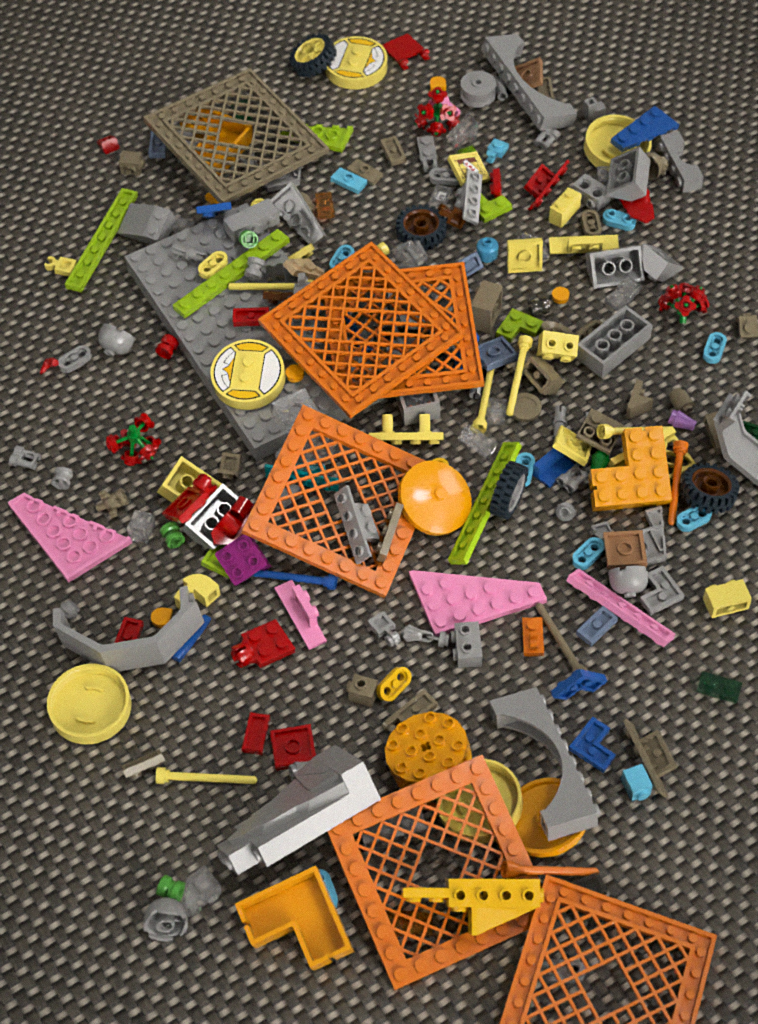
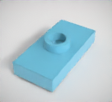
M341 167L330 177L331 182L356 194H359L368 184L366 179Z

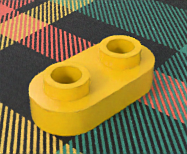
M395 667L378 684L376 690L378 698L382 701H393L410 684L412 676L409 669L406 667Z

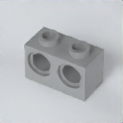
M586 173L572 184V189L582 195L581 203L597 213L610 202L611 197L606 195L607 187Z

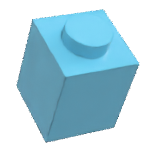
M642 764L622 771L621 781L631 801L637 799L641 801L651 795L653 785Z

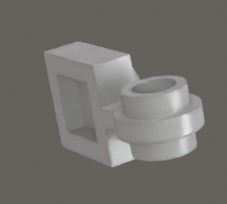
M384 611L367 620L368 626L378 638L386 634L384 639L389 647L399 645L401 641L399 634L396 631L392 632L395 629V623Z

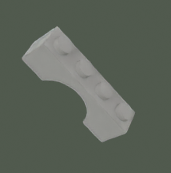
M676 131L660 135L657 149L668 160L670 174L674 176L676 185L680 187L682 193L702 189L704 176L698 165L687 164L679 158L683 155L685 142L680 132Z

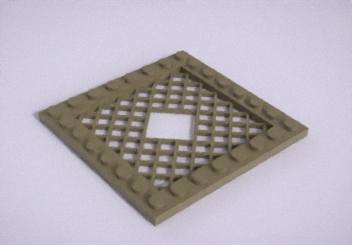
M251 68L143 117V122L219 203L231 202L329 153V147ZM242 90L250 92L249 96L240 93ZM230 96L236 97L237 99L235 102L227 100V98ZM239 98L248 99V103H240ZM251 100L259 101V106L250 104ZM214 103H222L223 108L214 107ZM226 104L234 105L235 109H226ZM237 107H246V112L238 111ZM249 108L257 109L258 113L248 112ZM201 109H208V110H210V113H209V114L200 113V112H201ZM213 110L222 112L221 116L212 115ZM260 111H269V116L261 115ZM224 112L233 114V118L224 117ZM236 114L245 116L244 120L235 119ZM188 115L197 116L196 120L187 119ZM247 116L255 117L256 122L247 121ZM199 117L208 118V122L199 121ZM259 118L267 119V124L259 123ZM211 119L220 120V123L214 124L210 123ZM270 120L278 121L279 126L270 125ZM222 121L255 126L251 147L218 142ZM174 122H183V126H175ZM186 123L195 124L194 129L185 127ZM197 126H207L206 131L197 129ZM257 126L266 128V132L257 131ZM209 127L218 128V132L208 131ZM269 128L278 130L277 134L268 133ZM280 130L289 132V136L280 135ZM184 131L192 132V137L183 136ZM195 134H204V139L195 138ZM207 135L215 136L216 141L206 140ZM260 135L265 136L264 140L255 139V136ZM267 137L276 138V143L267 141ZM279 139L288 140V143L281 144L278 141ZM290 141L299 142V146L290 145ZM200 142L203 145L202 147L193 146V143ZM254 143L263 144V148H254ZM205 144L215 145L214 149L205 148ZM217 146L226 147V151L216 150ZM265 146H274V151L265 150ZM277 147L286 148V153L277 152ZM229 148L238 149V152L232 153L228 152ZM240 150H247L250 153L249 155L240 154ZM252 151L261 153V157L252 156ZM203 153H213L212 158L203 157ZM264 153L273 155V159L263 158ZM215 154L225 155L224 160L215 159ZM227 156L236 157V162L227 161ZM239 158L248 159L247 164L239 163ZM250 161H260L259 166L250 165ZM213 163L223 164L222 168L213 167ZM225 164L234 166V171L225 169ZM237 166L246 168V172L236 171ZM223 174H232V179L223 178Z

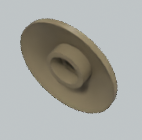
M544 321L541 324L542 330L574 335L569 328L560 323Z

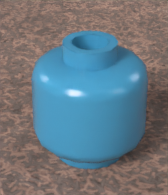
M484 237L477 242L476 251L481 261L490 263L497 259L499 244L494 238Z

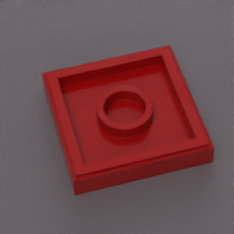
M311 724L270 730L276 771L289 769V765L294 762L310 761L316 756Z

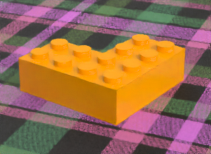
M201 109L200 113L209 114L210 110ZM213 110L212 115L221 116L222 112ZM224 114V117L233 118L229 115ZM188 115L187 119L196 120L197 116ZM199 117V121L208 122V118ZM211 119L210 123L219 124L220 120ZM222 121L218 142L249 146L252 143V125ZM186 123L185 127L193 129L195 126V124ZM198 125L197 129L206 131L207 126ZM209 127L208 131L217 133L218 128ZM195 134V138L204 139V134ZM207 135L206 140L216 141V137ZM199 142L196 147H202L203 143ZM205 144V148L214 149L215 145ZM217 146L216 150L226 151V147ZM229 148L228 152L237 153L238 149ZM203 153V157L212 158L213 153ZM215 154V159L224 160L225 155ZM227 156L226 160L235 162L236 157ZM213 163V167L222 168L223 164ZM225 164V169L228 170L231 165Z
M650 426L645 427L643 431L641 427L624 429L621 439L625 466L591 469L588 474L590 491H593L591 493L593 512L669 505L672 501L663 427Z
M316 866L235 903L240 919L246 925L244 929L249 941L256 949L295 931L309 967L313 971L332 963V957L338 960L355 952L320 870Z

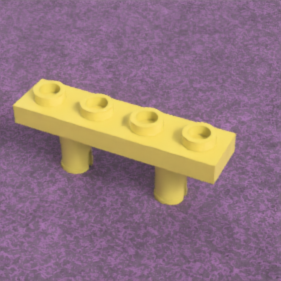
M382 414V431L380 433H369V435L382 441H391V445H402V441H410V445H420L421 441H428L430 445H438L440 441H443V432L430 431V414H419V431L395 433L393 431V414Z

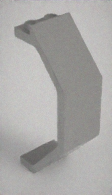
M746 390L740 395L736 394L733 396L729 393L713 419L723 458L758 486V440L746 431L740 413L745 407L742 403L752 395Z
M188 586L179 587L180 610L157 634L152 637L112 644H99L71 629L61 607L53 609V627L64 647L94 664L108 666L117 672L166 664L205 622L197 601H195L194 594L190 593Z

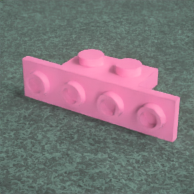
M293 580L274 587L308 650L326 643L327 640L317 622L318 610L315 605L311 606L308 592L306 590L303 591L300 585L295 586Z

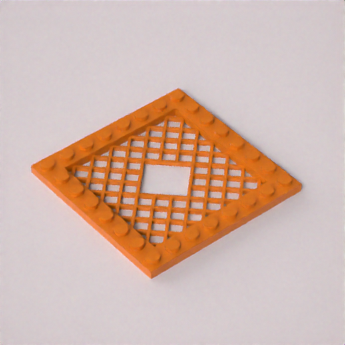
M372 241L258 319L259 324L350 419L465 337V332ZM363 270H372V277L363 276ZM349 280H359L358 287L348 286ZM362 280L372 281L371 287H361ZM374 282H384V288H374ZM335 289L345 290L344 296H334ZM348 290L358 291L357 297H347ZM360 292H370V298H361ZM373 292H383V299L373 298ZM386 293H396L395 300L385 299ZM321 299L331 300L330 306H320ZM334 300H342L343 307H333ZM346 301H356V308L346 307ZM359 302H369V308H359ZM372 302L382 303L381 310L371 309ZM385 303L395 304L394 310H384ZM398 304L408 305L407 311H397ZM306 310H316V316H306ZM319 310H329V316L320 317ZM332 311H342L341 318L332 317ZM345 312L381 314L378 341L342 340ZM383 315H394L393 321H383ZM396 315H407L406 322L396 321ZM409 316H419V323L409 322ZM292 319H301V326H291ZM305 320H315L314 327L304 326ZM318 321H328L327 328L317 327ZM331 321L341 322L340 329L330 328ZM382 325H392V332H383ZM395 326H405V333L395 332ZM408 326L418 327V334L408 333ZM421 327L431 328V335L421 334ZM293 330H301L300 337ZM313 331V338L303 337V332ZM316 332H326V339L316 338ZM329 332L339 333V339H329ZM381 336H391V343L380 342ZM394 336L404 337V344L393 343ZM407 337L417 338V345L406 344ZM420 338L427 339L420 344ZM305 342H312L311 348ZM315 342L325 343L324 350L314 349ZM328 343L338 344L337 351L327 350ZM341 344L351 345L350 351H340ZM354 345H364L363 352H353ZM367 346H377L376 353H366ZM380 347H390L389 354L379 353ZM393 347L403 348L402 355L392 354ZM406 348L413 349L405 355ZM315 353L323 354V361ZM326 354L336 355V362L326 361ZM339 355L349 356V363L339 362ZM352 356H362V363H352ZM365 357H376L375 364H365ZM378 358H389L388 365H379ZM392 358L399 359L391 365ZM327 365L335 366L334 372ZM338 366L348 367L347 374L337 373ZM351 367H360L361 374H350ZM364 368H374V375H363ZM377 369H385L377 375ZM339 377L347 378L346 385ZM350 378L360 379L359 386L349 385ZM363 379H371L362 385Z
M464 262L400 269L419 288L422 285L429 290L425 293L427 296L431 292L439 295L433 302L451 316L453 321L455 320V323L465 332V337L453 345L457 348L452 353L447 350L443 352L448 355L444 362L437 357L434 358L417 373L415 372L379 399L484 387V377ZM373 272L363 273V276L372 277ZM349 280L348 286L358 287L359 280ZM362 280L361 287H371L372 281ZM375 281L374 288H384V282ZM440 283L447 287L443 292L435 289ZM335 289L334 296H342L345 290ZM348 290L347 296L353 294L357 297L358 291ZM449 290L451 298L445 295ZM361 291L362 293L360 294V297H361V298H365V297H363V296H364L368 291ZM373 292L375 295L373 298L379 297L383 299V295H381L383 292ZM393 293L389 298L385 299H393L396 296V293ZM442 298L449 302L445 307L438 304ZM324 299L325 306H330L331 300ZM334 300L333 307H343V301ZM346 301L349 308H356V301ZM365 302L367 304L365 305L364 309H368L369 302ZM372 302L373 308L381 310V307ZM399 304L397 311H406L402 308L404 304ZM451 305L453 306V313L448 310ZM325 310V311H326V317H328V316H329V310ZM332 311V317L341 318L342 311ZM345 312L342 340H347V332L353 335L350 339L352 341L357 338L360 341L369 342L374 336L378 338L379 326L375 330L367 327L372 321L378 325L380 324V321L376 319L378 314L370 315L369 313L359 312L355 317L347 314L348 312ZM362 314L369 318L365 324L358 321ZM384 314L387 316L384 321H389L394 315ZM409 316L411 319L419 323V318H417L416 316ZM345 317L351 320L347 326L345 324ZM331 321L330 328L340 329L341 322ZM354 323L361 327L356 333L349 329ZM425 328L421 334H426L428 330L431 331V328ZM364 329L371 333L367 339L360 336ZM329 332V339L338 340L339 333ZM381 336L380 342L391 343L389 340ZM417 338L411 344L416 345ZM329 343L330 350L337 351L338 344ZM341 344L340 351H349L348 347L351 348V345ZM360 345L358 348L354 346L353 350L355 352H363L361 350L364 348V345ZM369 346L373 348L370 353H375L377 346ZM393 347V351L395 349L398 352L403 353V349ZM410 348L406 349L405 355L411 350ZM380 349L379 353L389 354L390 349L387 352ZM459 350H460L461 359L458 358L457 356H455V354H456ZM331 354V361L336 362V355ZM339 355V362L349 363V356ZM352 356V363H358L353 359L355 356ZM365 357V363L369 360L375 364L374 358ZM381 358V359L378 361V364H379V365H383L382 362H383L386 358ZM392 358L391 361H392V362H396V361L399 360V359H393V358ZM451 359L459 363L455 368L447 365ZM433 361L440 364L436 371L429 367ZM338 366L337 373L347 374L348 367ZM356 367L350 374H356L361 368ZM444 367L449 370L440 372ZM364 368V371L367 373L366 375H374V368L371 370ZM425 369L428 370L429 372H431V373L422 374ZM339 377L346 385L347 378ZM350 378L349 385L359 386L360 379L354 378L357 381L353 382L352 378ZM363 379L362 385H364L369 380Z
M302 405L241 533L385 598L415 527L408 522L401 512L384 563L376 561V550H373L371 543L367 542L375 564L367 567L364 561L361 564H356L354 557L348 558L345 551L351 548L350 544L343 546L340 537L347 536L346 532L338 534L335 525L343 523L342 519L335 522L332 521L319 490L353 480L364 504L374 499L377 502L379 508L371 510V514L381 511L384 520L378 522L374 520L380 538L379 541L383 542V536H381L377 526L384 523L387 526L390 520L386 519L387 515L384 510L392 507L394 509L396 505L391 494L398 492L400 484L398 478H402L414 465L425 460L308 406ZM320 436L323 445L314 447L311 439ZM324 437L333 440V442L327 443ZM307 440H308V443H309V445H310L311 448L306 449V450H303V448H304V446H305V444H306V442H307ZM337 444L340 453L332 455L329 447ZM342 445L350 448V450L344 451ZM325 448L328 456L319 458L316 450ZM313 452L316 460L307 462L304 454ZM355 453L358 460L349 463L346 455ZM359 453L366 455L368 457L361 459ZM301 456V459L304 464L295 466L299 457ZM342 456L345 464L337 467L334 458ZM330 460L333 468L324 470L321 462ZM372 460L375 469L367 471L364 462ZM377 461H379V462H381V463H383V464H385V465L379 467L378 464H377ZM318 463L321 472L312 474L309 466ZM360 464L363 472L354 474L351 466ZM305 467L308 476L300 478L297 469ZM348 468L351 476L342 478L339 470ZM389 468L392 477L384 479L381 470ZM394 469L403 473L396 475ZM293 471L296 479L288 482ZM335 472L339 480L330 482L327 474ZM377 472L380 480L372 483L368 474ZM323 475L326 484L317 486L314 478ZM365 476L368 484L359 486L356 478ZM310 479L313 488L305 490L302 481ZM395 480L398 488L389 491L386 482ZM298 483L301 491L292 494L289 485ZM382 484L386 492L377 494L374 486ZM286 487V490L289 495L280 498L284 488ZM370 488L373 496L365 498L362 490ZM316 491L319 499L310 502L307 493ZM303 495L306 503L297 506L294 497ZM388 496L391 504L382 506L379 498ZM291 499L294 507L285 510L281 501ZM278 503L281 511L273 513ZM321 503L324 511L315 514L312 505ZM308 507L311 515L302 518L299 509ZM296 511L299 519L290 522L286 513ZM283 515L286 523L277 526L274 517ZM326 515L329 524L320 526L317 517ZM313 519L316 528L308 530L304 521ZM301 523L304 531L295 534L292 525ZM331 527L334 536L325 538L322 529ZM319 531L322 540L313 542L310 533ZM306 535L307 539H304L300 536ZM336 539L340 548L330 550L327 542Z
M483 755L386 795L378 802L327 831L393 990H397L529 930L535 909L479 935H470L466 932L459 936L462 925L468 927V922L464 921L468 907H466V912H463L460 920L450 916L451 907H448L446 914L436 910L437 902H433L432 908L420 902H408L416 905L412 916H408L400 912L406 898L391 892L395 880L406 884V887H421L411 883L426 842L466 858L459 878H463L465 874L475 879H485L480 877L483 867L486 866L495 870L492 879H496L498 872H501L500 866L503 858L514 861L518 865L533 866ZM471 784L473 790L465 788V786ZM458 790L455 800L444 796ZM462 791L473 795L470 805L458 801ZM476 797L482 810L473 807ZM439 798L436 808L426 805V803ZM442 799L454 803L450 814L438 810ZM456 805L468 809L464 820L453 816ZM419 807L416 817L405 813ZM422 808L434 812L430 823L419 818ZM471 811L482 815L479 825L467 821ZM437 813L448 817L445 828L433 824ZM400 815L396 825L386 822V820ZM403 816L414 820L410 831L399 827ZM485 817L492 831L482 827ZM451 819L462 823L459 834L448 830ZM417 822L428 826L425 837L413 833ZM379 824L376 834L365 830ZM383 825L394 829L390 840L379 836ZM466 825L477 829L473 840L462 836ZM431 828L443 832L439 843L428 839ZM397 830L408 834L405 846L393 841ZM480 831L491 835L488 846L476 842ZM360 832L357 841H355L353 835ZM363 833L374 837L370 849L359 844ZM446 834L457 838L453 849L442 844ZM412 836L423 841L419 852L408 847ZM494 837L501 851L491 848ZM377 839L389 843L385 855L373 850ZM460 839L471 843L468 855L457 851ZM392 845L403 849L399 860L388 856ZM475 845L486 849L483 860L471 856ZM359 849L369 852L365 862ZM406 851L418 855L414 866L402 862ZM489 851L500 855L497 866L486 862ZM371 854L383 858L379 869L367 865ZM386 860L397 864L394 875L382 871ZM469 860L481 864L477 875L466 871ZM400 866L412 870L408 881L397 877ZM368 869L377 872L374 883ZM380 874L392 879L388 890L377 886ZM519 874L517 877H514L513 879L539 878L537 875ZM377 890L386 893L383 904ZM389 895L401 899L397 911L386 907ZM418 907L430 911L426 923L415 919ZM386 911L395 914L392 925ZM433 913L445 917L441 929L429 924ZM398 916L410 920L406 932L394 927ZM448 919L459 923L456 934L444 930ZM413 922L425 926L421 937L409 933ZM428 928L439 932L435 944L424 940ZM395 932L404 935L401 946ZM442 934L453 938L439 945ZM407 937L419 941L415 953L404 949ZM422 943L433 947L418 954ZM404 953L413 957L406 959Z
M546 874L542 885L544 889V902H540V907L534 910L499 1024H524L525 1022L526 1024H531L529 1019L540 1015L544 1024H567L565 1020L576 1016L580 1024H585L579 1013L590 1009L595 1018L594 1021L588 1024H602V1021L610 1017L613 1018L615 1024H620L616 1014L626 1010L631 1019V1022L627 1024H638V1022L648 1018L651 1024H656L652 1016L661 1011L668 1022L666 1024H695L717 935ZM571 909L576 920L566 924L561 913ZM577 911L587 915L580 918ZM556 917H558L562 926L553 930ZM592 917L597 928L588 932L582 921ZM598 919L604 920L608 923L601 925ZM579 924L584 934L574 938L569 927ZM614 925L619 935L609 940L604 929ZM620 927L629 929V931L623 933ZM565 930L570 940L560 945L555 934ZM600 931L605 942L595 946L590 935ZM635 932L641 943L631 947L626 936ZM641 934L651 938L645 941ZM551 937L556 947L546 951ZM587 938L591 949L581 952L576 942ZM622 939L627 950L617 954L612 943ZM657 940L662 951L653 955L647 944ZM663 942L671 944L673 946L666 949ZM573 944L578 955L568 959L562 948ZM608 945L613 956L603 960L598 949ZM643 947L648 958L639 962L633 951ZM679 948L684 959L674 963L669 952ZM559 951L564 961L553 965L548 955ZM594 952L599 963L589 967L584 956ZM629 953L635 964L625 968L619 957ZM665 954L670 965L660 969L655 958ZM545 957L550 968L540 972ZM580 958L585 969L575 973L570 963ZM616 960L637 1000L599 1018L578 977ZM651 961L657 972L647 976L641 965ZM685 963L683 974L681 975L677 966ZM566 965L572 976L561 980L556 969ZM638 968L643 978L633 983L628 971ZM673 969L679 980L669 984L663 973ZM553 972L557 983L547 987L542 976ZM659 975L665 986L655 991L650 979ZM539 979L543 989L534 993L537 980ZM574 979L579 991L569 995L564 984ZM646 982L651 993L641 997L635 986ZM680 984L676 997L672 987ZM560 986L565 997L555 1002L550 990ZM668 990L673 1001L663 1005L657 994ZM546 993L551 1004L541 1008L535 997ZM582 994L587 1005L577 1010L572 998ZM654 997L659 1008L649 1012L644 1001ZM532 1000L537 1011L527 1015ZM568 1001L573 1012L563 1017L557 1005ZM640 1003L645 1015L635 1019L630 1007ZM674 1005L672 1017L670 1018L666 1009ZM554 1008L559 1019L548 1023L543 1012Z

